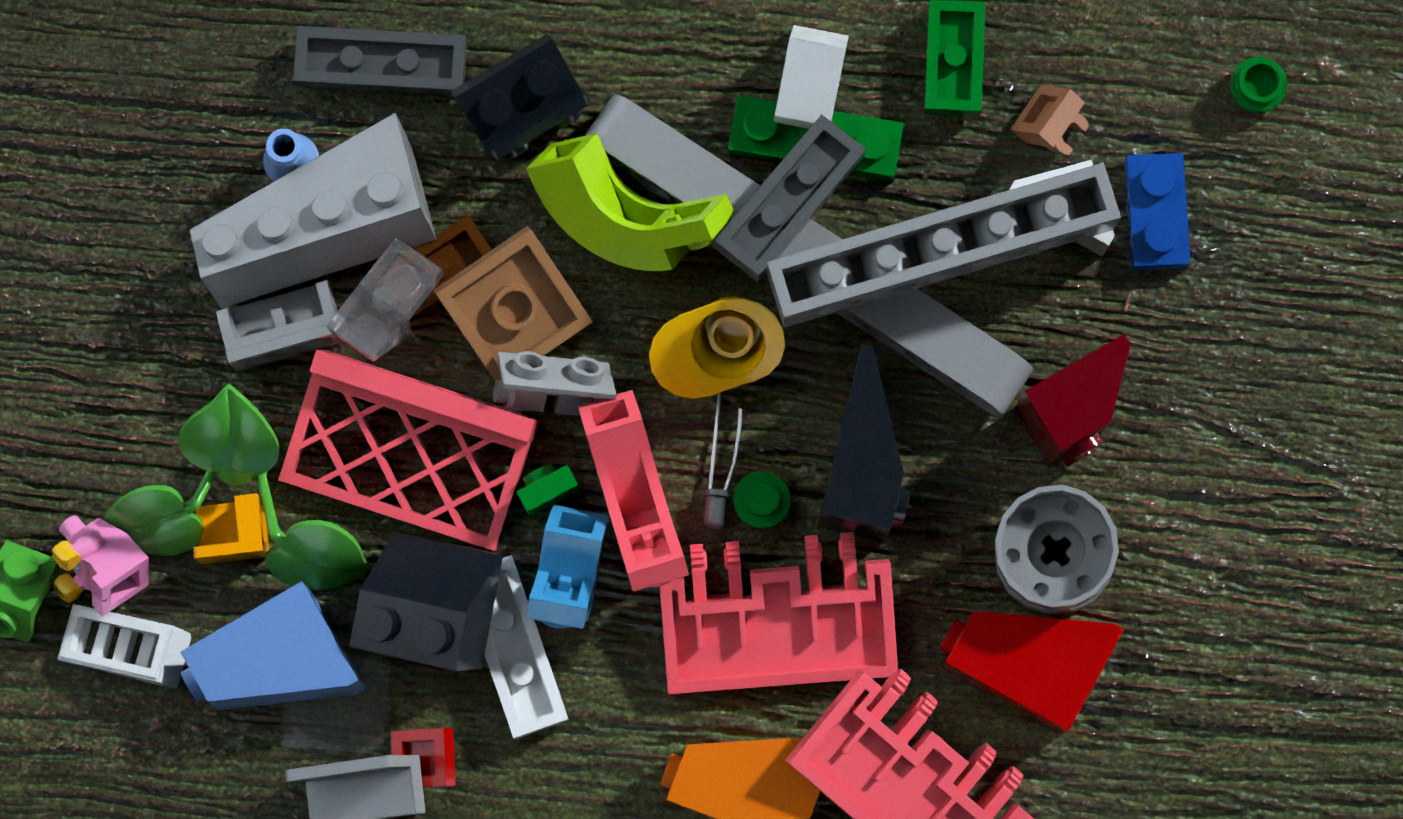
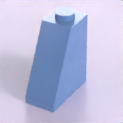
M303 581L180 652L188 665V668L181 672V676L197 702L206 698L218 710L357 695L367 689L315 596Z

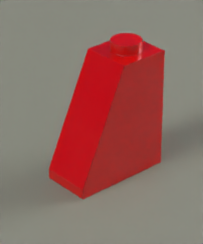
M974 611L968 617L966 623L957 618L954 620L939 649L948 653L942 667L1064 734L1072 727L1124 629L1114 623Z

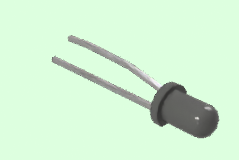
M722 392L718 393L709 485L708 489H705L704 494L706 497L704 525L711 530H719L725 524L727 501L731 500V493L727 490L737 461L742 426V409L738 408V428L733 462L724 490L712 489Z

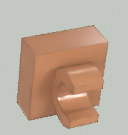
M1040 85L1010 130L1024 143L1045 146L1052 152L1070 155L1073 149L1064 142L1062 135L1068 127L1079 131H1086L1089 124L1086 118L1078 113L1085 102L1069 88Z

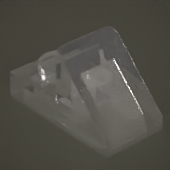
M395 237L326 325L327 330L374 362L410 336L412 330L409 320L443 277L442 269Z

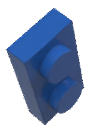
M1183 153L1127 155L1124 160L1131 271L1188 268L1191 262Z

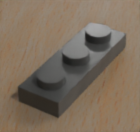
M297 26L293 82L295 86L452 95L451 91L465 82L467 38L466 35Z
M821 114L714 240L713 248L758 283L767 272V262L780 257L864 157L866 148Z

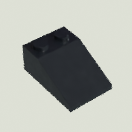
M861 344L818 527L841 533L853 532L854 536L884 543L891 529L900 531L901 524L905 520L911 490L900 488L904 471L874 348L870 345Z

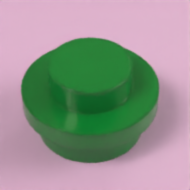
M1257 56L1244 60L1236 67L1230 80V90L1235 102L1243 109L1253 113H1265L1273 110L1281 103L1287 92L1288 84L1284 70L1277 62L1266 57Z
M766 471L753 472L745 476L738 483L733 498L734 509L738 517L748 526L757 529L771 528L779 524L786 517L791 503L790 491L786 483L779 476Z

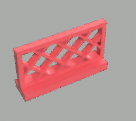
M316 350L309 371L312 372L278 480L496 551L531 442L535 439L540 419L513 410H505L504 407L328 350ZM322 387L343 393L354 415L326 429L316 410ZM355 397L374 403V405L361 411ZM387 407L399 413L408 433L380 447L365 417ZM409 415L430 422L415 428ZM311 422H313L318 434L306 439ZM358 422L372 451L344 465L330 435ZM437 425H442L452 429L462 451L434 465L419 435ZM463 433L484 440L469 446ZM412 439L427 469L398 483L383 453ZM322 440L336 470L319 479L296 473L302 450ZM492 442L515 449L508 473L488 483L473 452ZM466 456L481 487L452 501L438 470ZM376 457L391 487L373 497L358 493L348 471ZM430 475L445 505L424 515L412 511L402 489ZM340 476L346 489L326 482ZM505 482L498 502L491 488ZM483 492L495 513L488 535L467 529L456 509V506ZM394 493L400 506L381 501V499ZM448 511L455 524L436 519L435 517Z

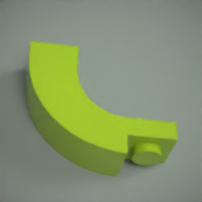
M598 133L551 143L526 168L541 202L557 224L571 238L593 254L619 266L635 270H673L690 250H698L714 243L720 230L735 215L727 193L677 204H662L641 197L627 187L618 177L609 161Z

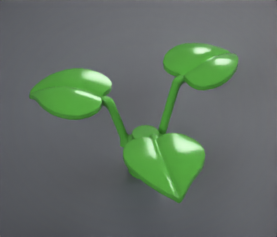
M227 384L210 403L190 416L180 430L178 442L182 454L192 464L206 470L193 497L184 502L179 492L172 487L165 485L145 486L135 489L117 500L109 508L104 518V521L127 533L145 553L160 556L182 554L195 547L202 538L203 522L193 512L201 506L215 477L219 476L224 483L232 486L245 485L254 478L257 481L270 538L277 543L267 551L265 556V564L275 577L290 586L303 581L310 590L318 591L339 588L350 584L364 576L370 569V563L365 559L356 539L336 524L323 520H307L292 525L286 534L281 531L267 480V471L276 464L279 457L278 439L259 410L231 384Z

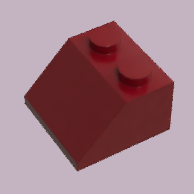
M1126 334L1121 335L1025 390L1013 408L1048 467L1062 459L1068 468L1094 453L1096 447L1103 443L1100 435L1112 421L1131 342Z

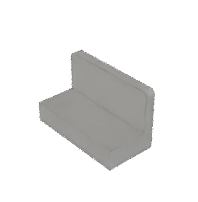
M385 755L285 770L286 782H306L310 819H388L426 813L419 755Z

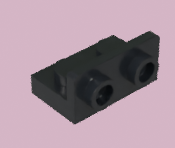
M548 34L451 91L480 144L494 161L503 157L504 159H511L523 154L533 145L534 138L551 128L559 130L571 125L579 119L581 110L591 104L586 92L578 86L554 40Z

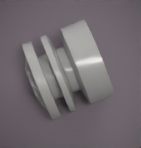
M1066 485L1037 487L1017 498L1002 516L995 538L997 574L1008 594L1025 608L1047 615L1074 613L1094 602L1108 585L1119 553L1116 526L1106 508L1086 491ZM1049 540L1054 546L1060 545L1062 542L1068 545L1069 548L1065 554L1067 564L1063 567L1056 561L1048 565L1044 564L1041 560L1045 555L1044 542Z

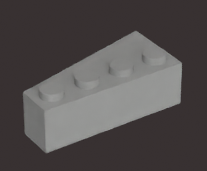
M396 113L190 229L200 278L220 308L437 240L412 145Z

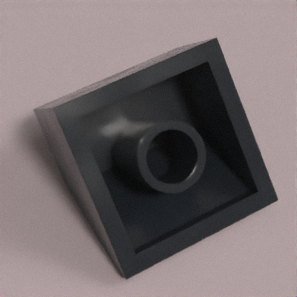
M394 532L360 588L349 647L453 671L482 669L503 555Z

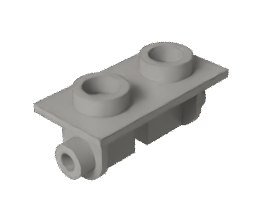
M530 351L497 353L501 380L495 381L493 402L503 403L505 410L515 409L544 412L547 395H556L553 405L554 413L580 416L579 405L602 398L616 399L611 369L607 362H598L588 357H577L574 359L547 357Z

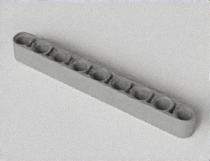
M619 94L612 95L585 134L587 136L598 133L611 165L669 204L683 203L727 193L736 215L760 187L759 184ZM734 215V216L727 222V224L720 230L719 234H720V233L723 231V229L729 224V222L735 217V215ZM811 219L779 258L842 239ZM918 288L836 312L967 400L997 417H1003L1033 372V367L1020 355Z

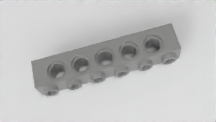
M1104 162L768 261L767 276L782 326L785 328L1112 231L1121 219V215Z

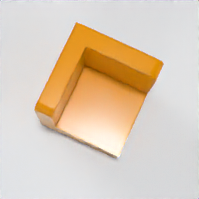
M258 493L234 496L235 502L200 506L196 510V515L202 520L204 526L202 538L198 542L199 546L193 547L194 559L201 564L263 558L266 556L269 550L268 528L261 498Z

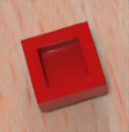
M453 728L391 731L392 755H419L423 788L456 786Z

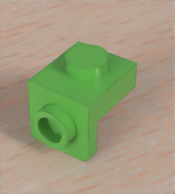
M8 540L5 541L0 550V637H12L23 642H29L35 632V615L59 573V565L52 556Z

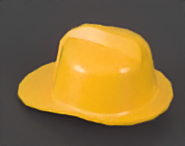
M735 296L722 297L708 305L680 314L664 323L653 337L649 351L651 372L663 388L676 396L691 399L712 396L769 375L781 362L786 345L784 330L776 315L761 303Z

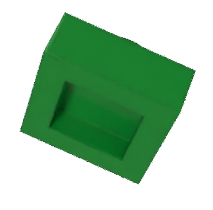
M550 463L525 476L523 481L526 487L516 491L529 518H532L551 508L553 504L556 505L579 493L580 489L568 465L556 470L554 464Z

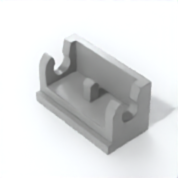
M329 280L242 306L216 311L227 359L236 372L346 342Z

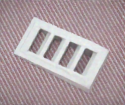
M73 604L57 659L175 689L179 684L185 663L180 652L189 647L191 634L172 625L108 612L102 617L94 608ZM93 621L100 624L92 653L89 655L85 654L84 650ZM115 627L121 628L113 658L107 659ZM138 633L144 635L135 665L130 664Z

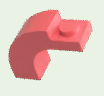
M633 390L616 394L615 400L602 398L579 405V413L632 591L647 587H660L674 579L688 576L689 572L666 503Z

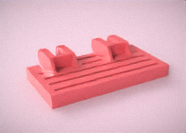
M840 533L838 551L839 559L842 561L843 584L822 586L820 565L822 561L821 543L818 541V535L804 536L808 591H801L799 566L751 569V595L743 596L739 541L726 542V548L723 553L724 566L728 570L729 593L707 595L705 572L707 570L706 551L703 550V544L690 545L694 600H685L684 577L674 579L668 584L660 586L668 694L851 680L858 670L865 672L870 678L889 677L898 670L890 560L864 561L866 586L858 587L854 533Z
M898 669L890 675L882 686L877 684L865 672L858 670L784 760L852 819H994L1023 780V774L1014 766H1010L998 775L979 801L975 803L967 794L989 769L996 757L997 752L990 745L983 743L965 760L937 734L926 729L911 748L908 742L926 722L927 718L931 716L938 703L928 692L912 702L909 709L891 730L880 720L906 691L911 680L910 676L902 669ZM1014 803L1000 817V819H1034L1019 805Z

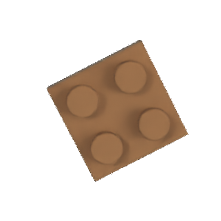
M528 226L433 290L494 381L501 380L497 361L498 352L519 353L530 351L544 356L593 322Z

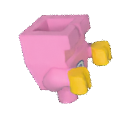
M74 515L61 524L59 531L67 541H61L52 548V558L62 569L66 571L73 569L76 573L74 577L67 573L62 574L53 582L54 591L63 601L71 603L79 597L82 591L90 590L92 593V606L103 617L148 586L149 573L147 571L149 570V557L127 533L101 518H97L86 526L78 516Z

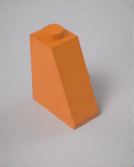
M803 737L687 744L683 757L674 753L671 754L660 786L670 789L666 799L667 802L711 819H810L820 793L817 788L784 761Z

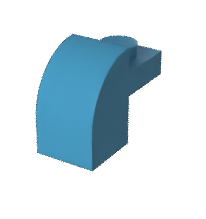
M553 504L544 530L538 572L529 596L526 618L539 620L552 628L565 629L575 627L584 629L585 622L589 620L594 600L609 515Z

